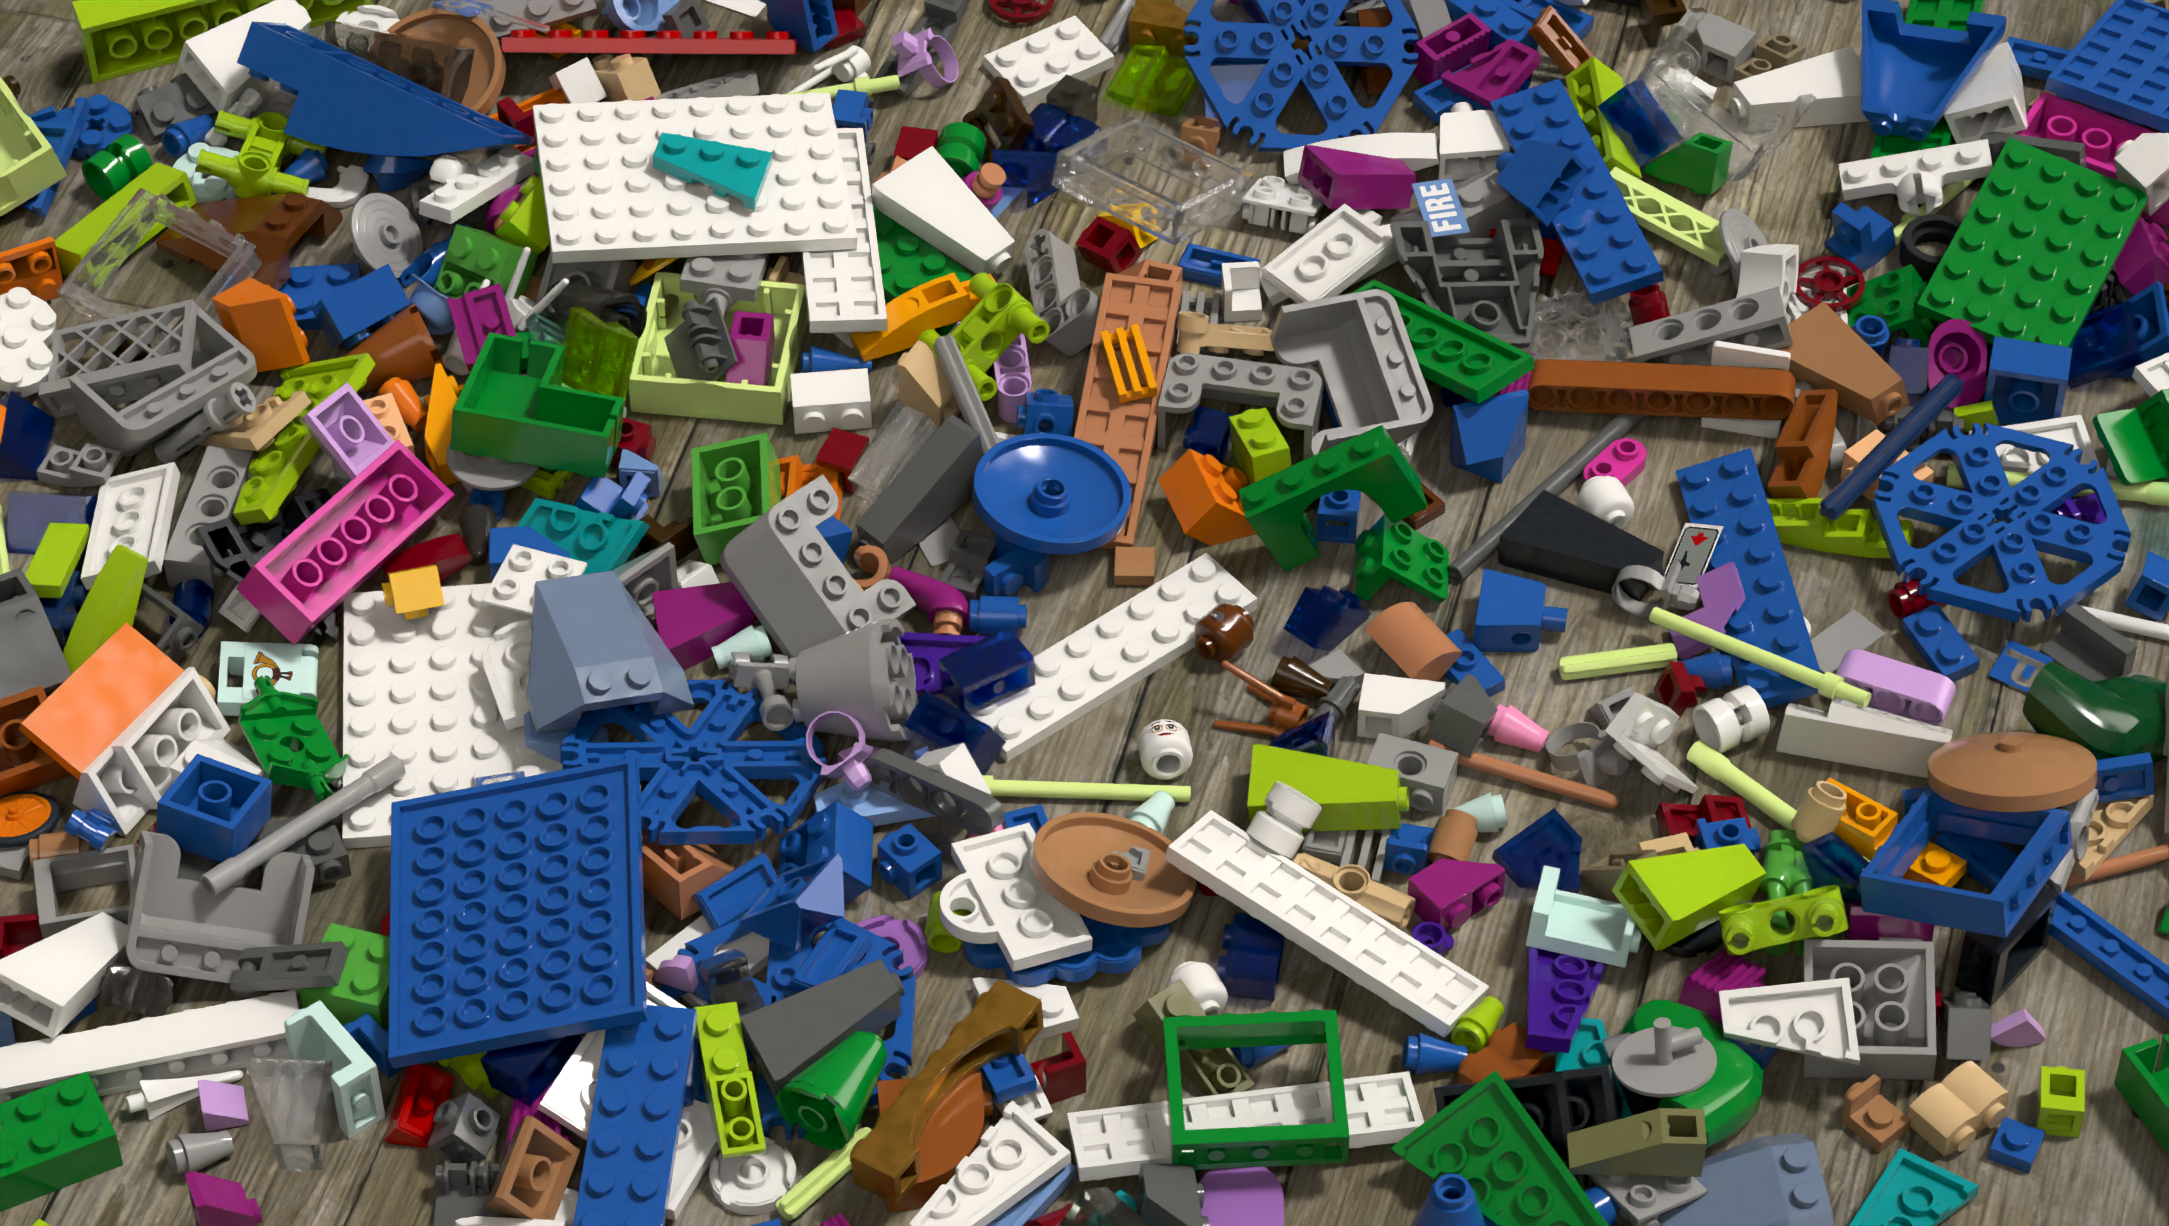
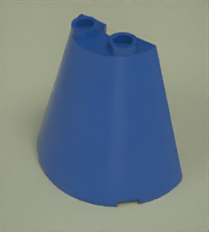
M1862 0V112L1867 120L1871 122V131L1881 136L1894 134L1909 137L1915 141L1926 140L1928 134L2002 39L2007 25L2006 16L1970 11L1966 23L1967 32L1904 23L1898 1Z

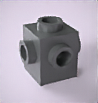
M469 1092L451 1101L447 1100L440 1105L434 1115V1122L436 1123L427 1147L443 1159L450 1160L451 1163H467V1166H469L471 1161H479L485 1158L488 1151L494 1145L497 1138L495 1131L501 1115L487 1106L482 1099L473 1096Z

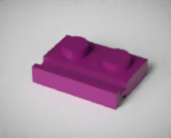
M501 283L465 293L464 297L454 300L452 297L447 298L468 371L472 370L489 332L516 337Z

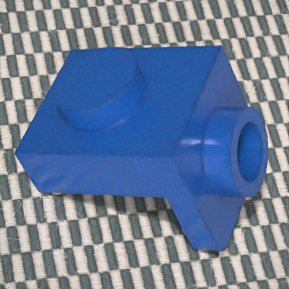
M368 1013L354 1022H349L343 1026L388 1079L402 1070V1067L393 1069L388 1058L389 1028L384 1030Z

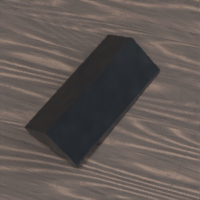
M1610 1065L1503 1078L1563 1162L1568 1161L1567 1133L1622 1119V1100ZM1479 1082L1435 1087L1437 1113Z

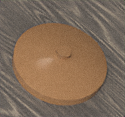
M440 8L423 10L396 22L377 39L366 57V61L484 115L496 102L506 75L505 55L493 30L476 15L467 17ZM444 8L452 11H462L459 9Z
M1991 732L1959 738L1936 749L1930 755L1927 763L1928 784L1936 794L1950 802L1987 811L2031 812L2053 809L2074 803L2086 797L2097 784V760L2088 749L2073 741L2040 733Z
M1078 812L1055 817L1038 830L1030 852L1032 872L1048 894L1064 906L1083 916L1117 926L1134 928L1155 927L1178 919L1188 910L1197 885L1196 879L1183 873L1179 868L1164 859L1168 846L1173 843L1170 839L1150 827L1148 828L1133 820L1111 814ZM1131 847L1151 850L1143 881L1132 880V864L1126 857L1118 854L1119 852H1129Z

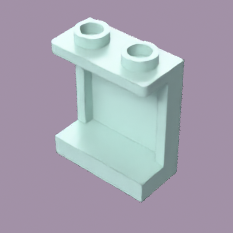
M1544 865L1525 946L1625 968L1629 952L1638 953L1642 931L1623 905L1558 890L1557 884L1560 869Z
M320 1000L307 1008L296 1011L290 1018L284 1021L293 1072L300 1078L316 1068H321L328 1075L332 1083L339 1126L349 1139L386 1117L377 1065Z

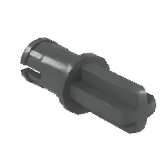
M1342 676L1329 694L1318 700L1317 710L1300 729L1302 737L1307 742L1315 733L1316 737L1311 744L1316 746L1322 745L1335 724L1343 722L1346 718L1347 708L1361 691V686L1356 682V678L1353 676Z

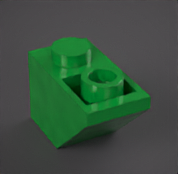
M1699 132L1647 164L1644 168V173L1656 177L1657 181L1664 184H1679L1688 187L1695 194L1711 195L1726 184L1733 142Z

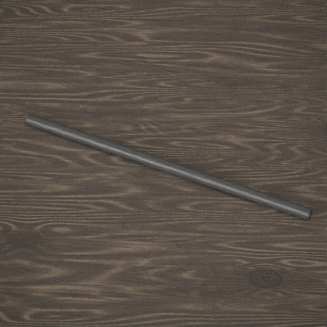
M1619 414L1455 559L1447 567L1449 576L1457 582L1462 581L1499 548L1500 535L1543 490L1557 496L1584 472V468L1612 442L1621 439L1647 415Z

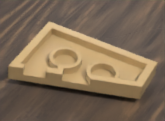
M304 390L293 392L290 396L291 398L284 402L281 401L279 396L267 398L263 404L256 407L253 413L248 416L242 415L234 420V424L230 429L221 432L216 431L198 445L253 451L264 450L275 441L274 436L312 402Z
M2154 795L2098 803L2089 824V842L2086 854L2081 861H2075L2072 871L2086 881L2154 806Z

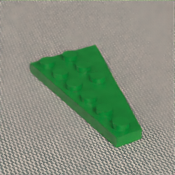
M1497 1070L1493 1071L1390 1148L1434 1181H1437L1446 1174H1458L1464 1177L1475 1193L1482 1215L1498 1226H1609Z

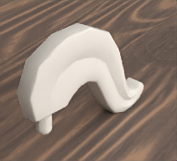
M351 164L346 168L340 165L337 167V171L341 173L339 175L340 180L335 187H309L307 197L322 200L333 208H345L355 204L367 193L370 177L363 171L362 167Z

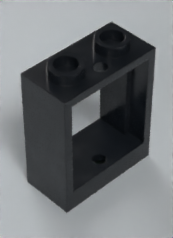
M2045 884L2006 938L1966 931L1955 986L1960 990L1976 992V996L1981 997L1991 1007L2047 947L2058 893Z

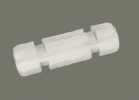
M247 88L240 96V101H236L227 112L249 118L250 112H254L262 104L263 98L256 90ZM212 127L205 135L204 141L209 146L223 147L228 142L229 135L215 133V127Z

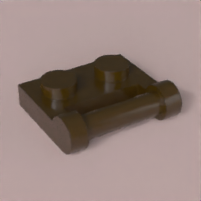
M996 76L988 90L984 93L976 109L968 112L962 119L963 123L971 124L983 132L986 138L985 164L994 163L1003 170L1008 168L1035 126L1010 81ZM988 122L1001 143L999 148H997L986 129Z

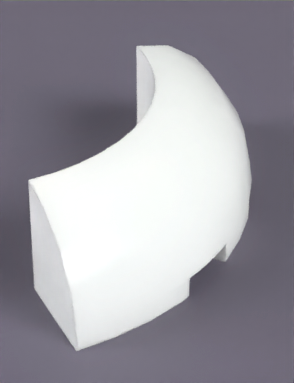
M1761 245L1741 251L1740 278L1736 298L1779 287L1786 310L1790 293L1796 294L1799 245ZM1787 314L1788 321L1790 323L1791 317Z

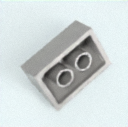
M1497 169L1480 172L1454 185L1470 232L1433 237L1432 239L1489 238L1491 228L1497 229L1500 220L1525 219L1526 210L1518 205L1498 185L1497 177L1500 173ZM1418 204L1391 217V222L1424 221Z

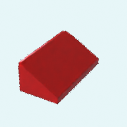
M426 1063L411 1065L403 1075L384 1141L391 1144L428 1148L427 1145L436 1123L434 1122V1115L440 1105L449 1099L455 1077Z

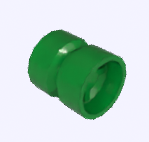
M963 122L950 123L943 127L938 138L936 151L960 178H964L974 171H979V165L986 149V138L983 132L971 124Z
M124 133L109 143L105 151L100 150L84 161L81 168L90 188L97 196L107 201L150 168L153 163L145 147L135 137Z

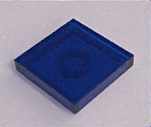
M2129 300L2087 315L2070 347L2072 348L2067 383L2071 389L2144 363L2135 311Z

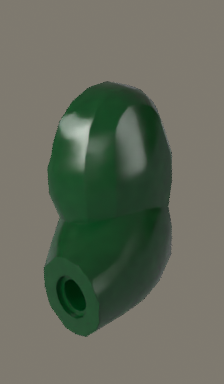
M2054 661L2048 662L2033 681L2025 698L2022 711L2024 717L2036 733L2073 741L2088 749L2095 756L2096 760L2150 752L2154 764L2166 756L2163 755L2166 734L2165 682L2147 675L2115 677L2092 682Z

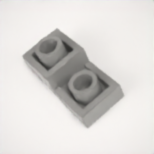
M87 442L81 451L53 445L36 471L38 480L42 483L64 487H91L105 484L123 457L122 451Z

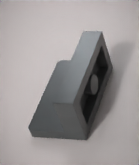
M2074 603L2064 610L2060 632L2041 646L2040 653L2054 658V662L2095 682L2130 675L2133 669L2137 645L2083 607Z

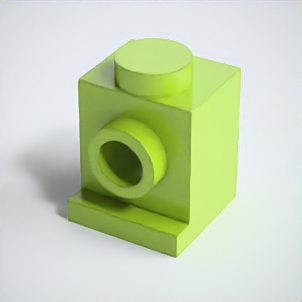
M2041 1066L2037 1084L2035 1128L2046 1131V1135L2079 1138L2085 1113V1070L2069 1069L2064 1066Z

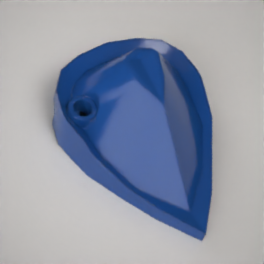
M368 154L363 171L372 173L380 192L404 189L410 183L415 182L430 172L434 161L410 156Z

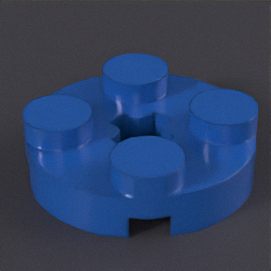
M93 95L88 99L91 108L72 156L87 160L86 155H94L100 150L105 151L106 146L122 134L132 135L134 128L132 116L128 109L119 103L109 101L105 95ZM95 128H103V130L98 131Z

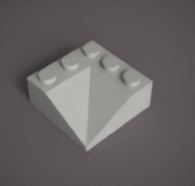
M1804 939L1802 982L1849 978L1860 1066L1803 1054V1077L1868 1079L1875 1074L1880 1079L1934 1080L1937 1056L1934 942Z

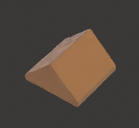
M526 1115L514 1130L485 1208L511 1218L554 1220L580 1149L535 1117Z

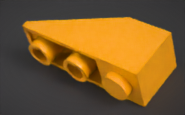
M438 363L435 364L424 435L425 453L433 474L447 486L460 481L451 473L446 459L447 448L451 442L453 408L460 393L454 376L447 377L442 364Z

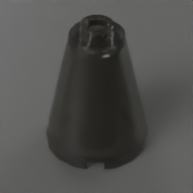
M560 281L554 283V284L547 290L545 296H546ZM570 281L562 292L545 308L546 313L594 361L603 366H616L631 357L626 353L633 345L637 346V342L644 332L648 314L646 307L641 305L640 299L631 293Z

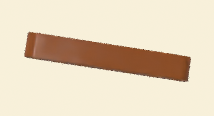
M1540 359L1534 361L1535 369L1532 370L1527 390L1529 393L1528 405L1541 411L1777 421L1788 418L1795 404L1796 380L1791 372L1779 368Z

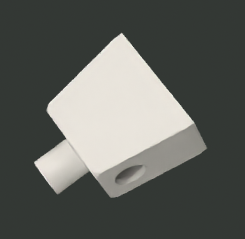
M1459 102L1452 106L1451 113H1443L1440 116L1438 180L1448 178L1463 180L1480 172L1496 169L1498 157L1504 152H1510V145L1492 111H1473L1470 103Z

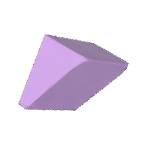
M209 1080L197 1081L206 1132L249 1124L243 1086Z

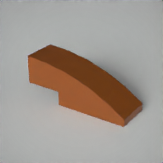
M1835 389L1801 390L1774 446L1780 460L1767 485L1773 498H1817L1828 467L1834 438L1838 393Z

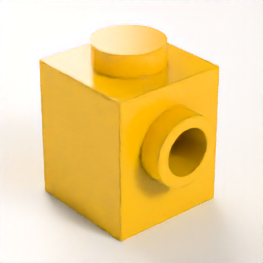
M435 564L387 573L389 582L382 583L386 607L394 606L395 613H404L405 620L429 616L428 608L444 605L438 569Z

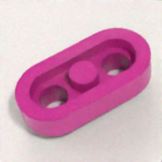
M1622 438L1615 440L1586 465L1583 472V484L1595 476L1616 477L1626 487L1644 470L1647 456L1646 448L1635 439Z

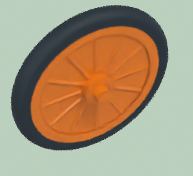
M19 791L1 796L0 848L27 845L30 839H37L40 834L52 831L60 817V809L56 801L46 794L35 791Z

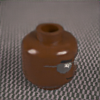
M1227 603L1215 606L1199 619L1195 625V645L1198 652L1204 658L1213 659L1219 663H1222L1224 660L1232 661L1252 643L1253 620L1249 613L1241 606Z

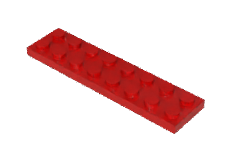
M536 29L511 30V36L501 38L502 52L798 53L797 38H790V31L766 32V38H754V31H730V38H717V31L696 30L693 31V37H681V30L657 31V37H645V30L620 31V37H609V30H584V37H572L571 29L547 30V36H536Z

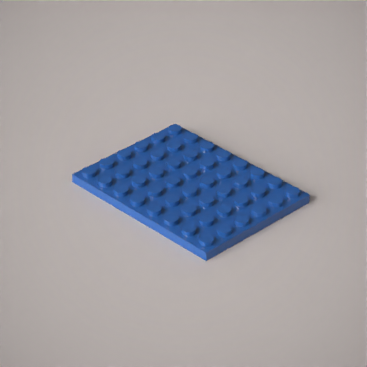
M636 756L391 803L388 1058L393 1069L648 1021L640 770Z

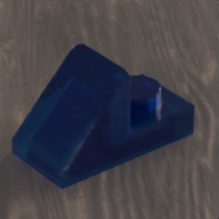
M993 150L992 163L999 165L1006 174V180L1001 187L1028 188L1027 208L1033 207L1066 185V153Z

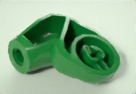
M1654 999L1640 1005L1626 1019L1620 1034L1629 1032L1633 1034L1643 1029L1654 1027L1655 1019L1665 1017L1671 1021L1672 1027L1690 1029L1697 1026L1702 1036L1712 1044L1717 1055L1715 1073L1705 1085L1688 1094L1675 1097H1658L1660 1101L1658 1108L1704 1109L1707 1148L1736 1135L1752 1120L1759 1110L1764 1071L1749 1054L1736 1044L1734 1039L1724 1037L1723 1026L1706 1012L1672 1000Z

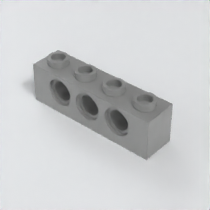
M1779 287L1629 327L1636 363L1711 366L1714 341L1773 350L1793 345L1789 321Z
M207 446L164 555L163 563L168 586L214 592L219 578L226 575V573L212 565L194 531L197 527L229 517L235 527L240 526L233 511L242 485L252 477L248 468L251 460L254 459L253 451Z

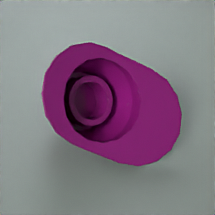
M1951 319L1938 325L1931 334L1926 353L1927 381L1930 390L1949 373H1953L1964 382L1962 392L1947 406L1951 409L1978 403L1984 395L1986 386V340L1983 335L1969 326L1973 324L1972 322L1963 319Z

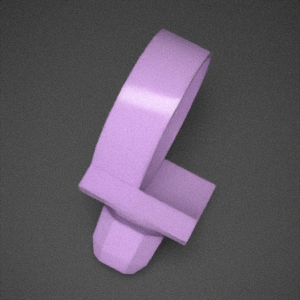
M931 28L914 35L906 31L894 34L892 46L898 53L897 72L899 77L919 69L923 78L935 88L944 87L957 79L959 73L957 58L951 45L945 38L940 35H933ZM927 43L937 51L942 61L944 78L936 70L931 56L927 52Z
M827 711L818 715L810 723L806 732V748L810 757L817 764L822 765L820 775L829 778H839L842 776L852 789L861 791L871 784L872 777L865 763L859 762L871 755L874 748L865 744V733L862 725L853 716L840 711ZM832 715H845L855 724L859 733V743H854L851 753L842 762L828 766L816 757L812 747V736L816 727L823 719Z

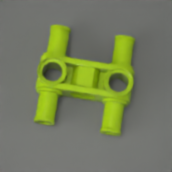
M220 110L214 132L243 139L245 142L239 155H235L233 158L201 149L197 158L195 172H202L226 179L227 184H230V187H234L235 194L241 198L272 195V193L303 194L307 197L310 185L309 179L279 172L286 156L289 157L290 154L299 156L306 148H309L312 152L318 150L325 157L327 146L318 145L285 134L284 130L288 118L280 113L264 112L257 117L253 116L252 119Z
M980 272L970 280L969 290L973 295L979 297L981 301L950 335L955 338L981 401H987L995 395L998 386L997 382L985 372L1021 333L1032 343L1038 344L1048 337L1050 326L1034 313L1032 304L1010 284H997L988 274ZM934 329L925 330L921 333L918 340L926 343L936 355L933 346L935 339L940 337V335Z
M1834 885L1822 886L1804 893L1753 904H1739L1718 912L1722 939L1728 955H1744L1761 948L1812 937H1829L1849 928L1840 888ZM1779 911H1786L1794 916L1795 923L1791 928L1779 929L1772 924V916Z

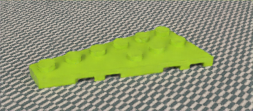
M368 353L282 368L280 376L284 383L283 386L275 388L273 397L279 396L281 401L284 402L291 398L290 396L293 392L304 390L312 403L274 436L275 441L269 447L258 451V459L251 460L248 470L251 472L252 477L242 485L233 511L234 516L241 525L258 522L267 523L277 516L279 507L287 495L296 488L297 480L306 467L314 461V455L320 448L299 419L347 382L357 393L366 384L368 375L376 365Z

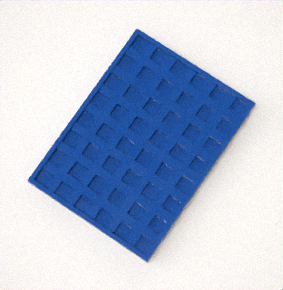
M2116 0L2048 76L2045 90L2056 93L2061 99L2075 100L2087 104L2097 112H2109L2123 117L2131 124L2146 125L2160 130L2161 133H2169V10L2142 0Z

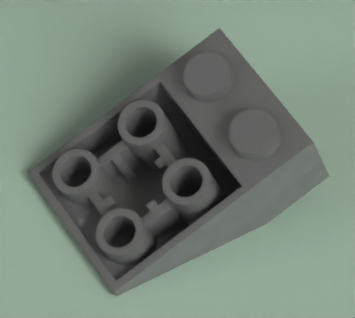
M21 568L1 574L0 699L43 685L45 692L56 689L72 674L41 601Z

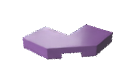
M1732 561L1696 577L1704 607L1683 616V618L1725 634L1726 630L1724 627L1734 611H1739L1746 599L1738 569ZM1670 630L1677 655L1681 660L1712 647Z

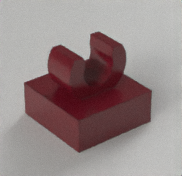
M1669 661L1653 690L1658 702L1669 707L1681 718L1686 708L1698 705L1695 693L1705 692L1707 688L1701 676L1688 674L1684 662Z

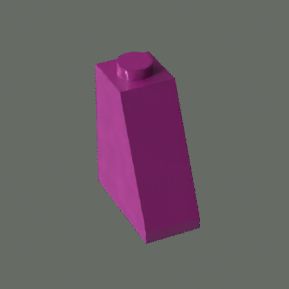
M1304 145L1298 180L1329 209H1338L1344 203L1352 209H1409L1411 197L1414 194L1412 183H1416V174L1399 159Z
M732 582L652 592L657 633L683 670L713 657L711 647L721 644L750 625H753L754 628V620L758 619Z

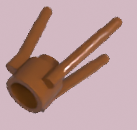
M1226 660L1222 661L1221 666L1248 683V691L1271 703L1267 720L1273 722V726L1215 720L1213 723L1215 728L1271 735L1281 740H1284L1287 732L1295 736L1300 733V729L1303 727L1308 715L1309 707L1280 693Z

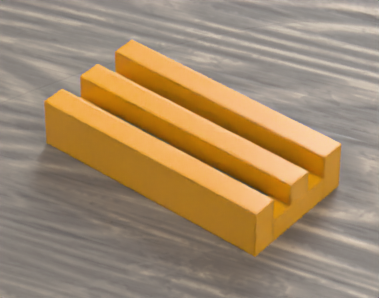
M1130 325V330L1125 331L1123 327L1115 328V333L1109 334L1108 330L1101 331L1100 339L1119 404L1157 396L1156 381L1139 325ZM1133 340L1147 387L1141 388L1127 341ZM1119 343L1133 390L1126 391L1112 344Z

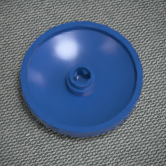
M1031 433L1006 439L990 448L983 455L974 473L972 499L977 513L984 523L1003 539L1031 551L1062 555L1090 551L1112 540L1121 531L1127 520L1131 503V488L1122 468L1107 453L1096 446L1066 435Z

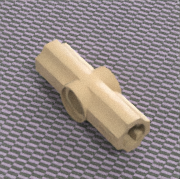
M1298 853L1293 860L1295 864L1398 929L1404 931L1408 926L1415 909L1416 898L1370 880V874L1363 867L1354 864L1338 867L1306 853Z

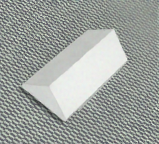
M188 667L81 773L73 804L86 811H91L93 807L114 818L112 826L120 830L118 832L120 836H126L149 809H157V802L173 784L170 766L193 740L224 739L231 731L194 667Z
M1839 698L1832 700L1829 712L1790 702L1785 711L1776 751L1928 778L1927 763L1930 755L1940 746L1951 741L1953 730L1868 706L1863 708Z

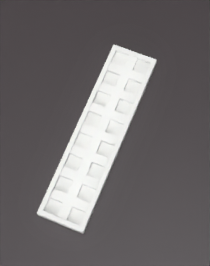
M836 128L856 227L857 249L801 252L810 333L887 331V314L863 128Z
M1205 553L956 704L957 715L1006 762H1009L1196 647L1195 625L1199 619L1215 606L1223 603L1238 605L1250 614L1257 609L1258 598L1208 553Z
M1212 810L1167 848L1164 859L1179 868L1180 871L1190 875L1212 889L1217 895L1226 898L1248 912L1252 917L1259 919L1282 934L1286 939L1295 942L1317 956L1322 962L1331 965L1353 979L1357 984L1364 986L1387 1001L1391 1006L1400 1009L1443 1038L1456 1027L1458 1019L1479 1004L1487 994L1490 986L1288 858L1265 846Z
M1409 1071L1344 1079L1350 1136L1349 1148L1398 1143L1424 1123ZM1329 1081L1182 1099L1185 1130L1333 1123ZM1167 1101L1067 1113L1068 1130L1080 1182L1139 1175L1141 1164H1172ZM1329 1143L1326 1145H1337V1143ZM1182 1150V1152H1193V1150Z

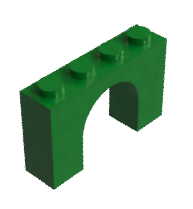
M1383 425L1377 426L1239 489L1246 520L1285 572L1321 556L1314 528L1303 513L1312 502L1323 495L1340 490L1364 492L1374 498L1392 524L1428 508L1420 478Z

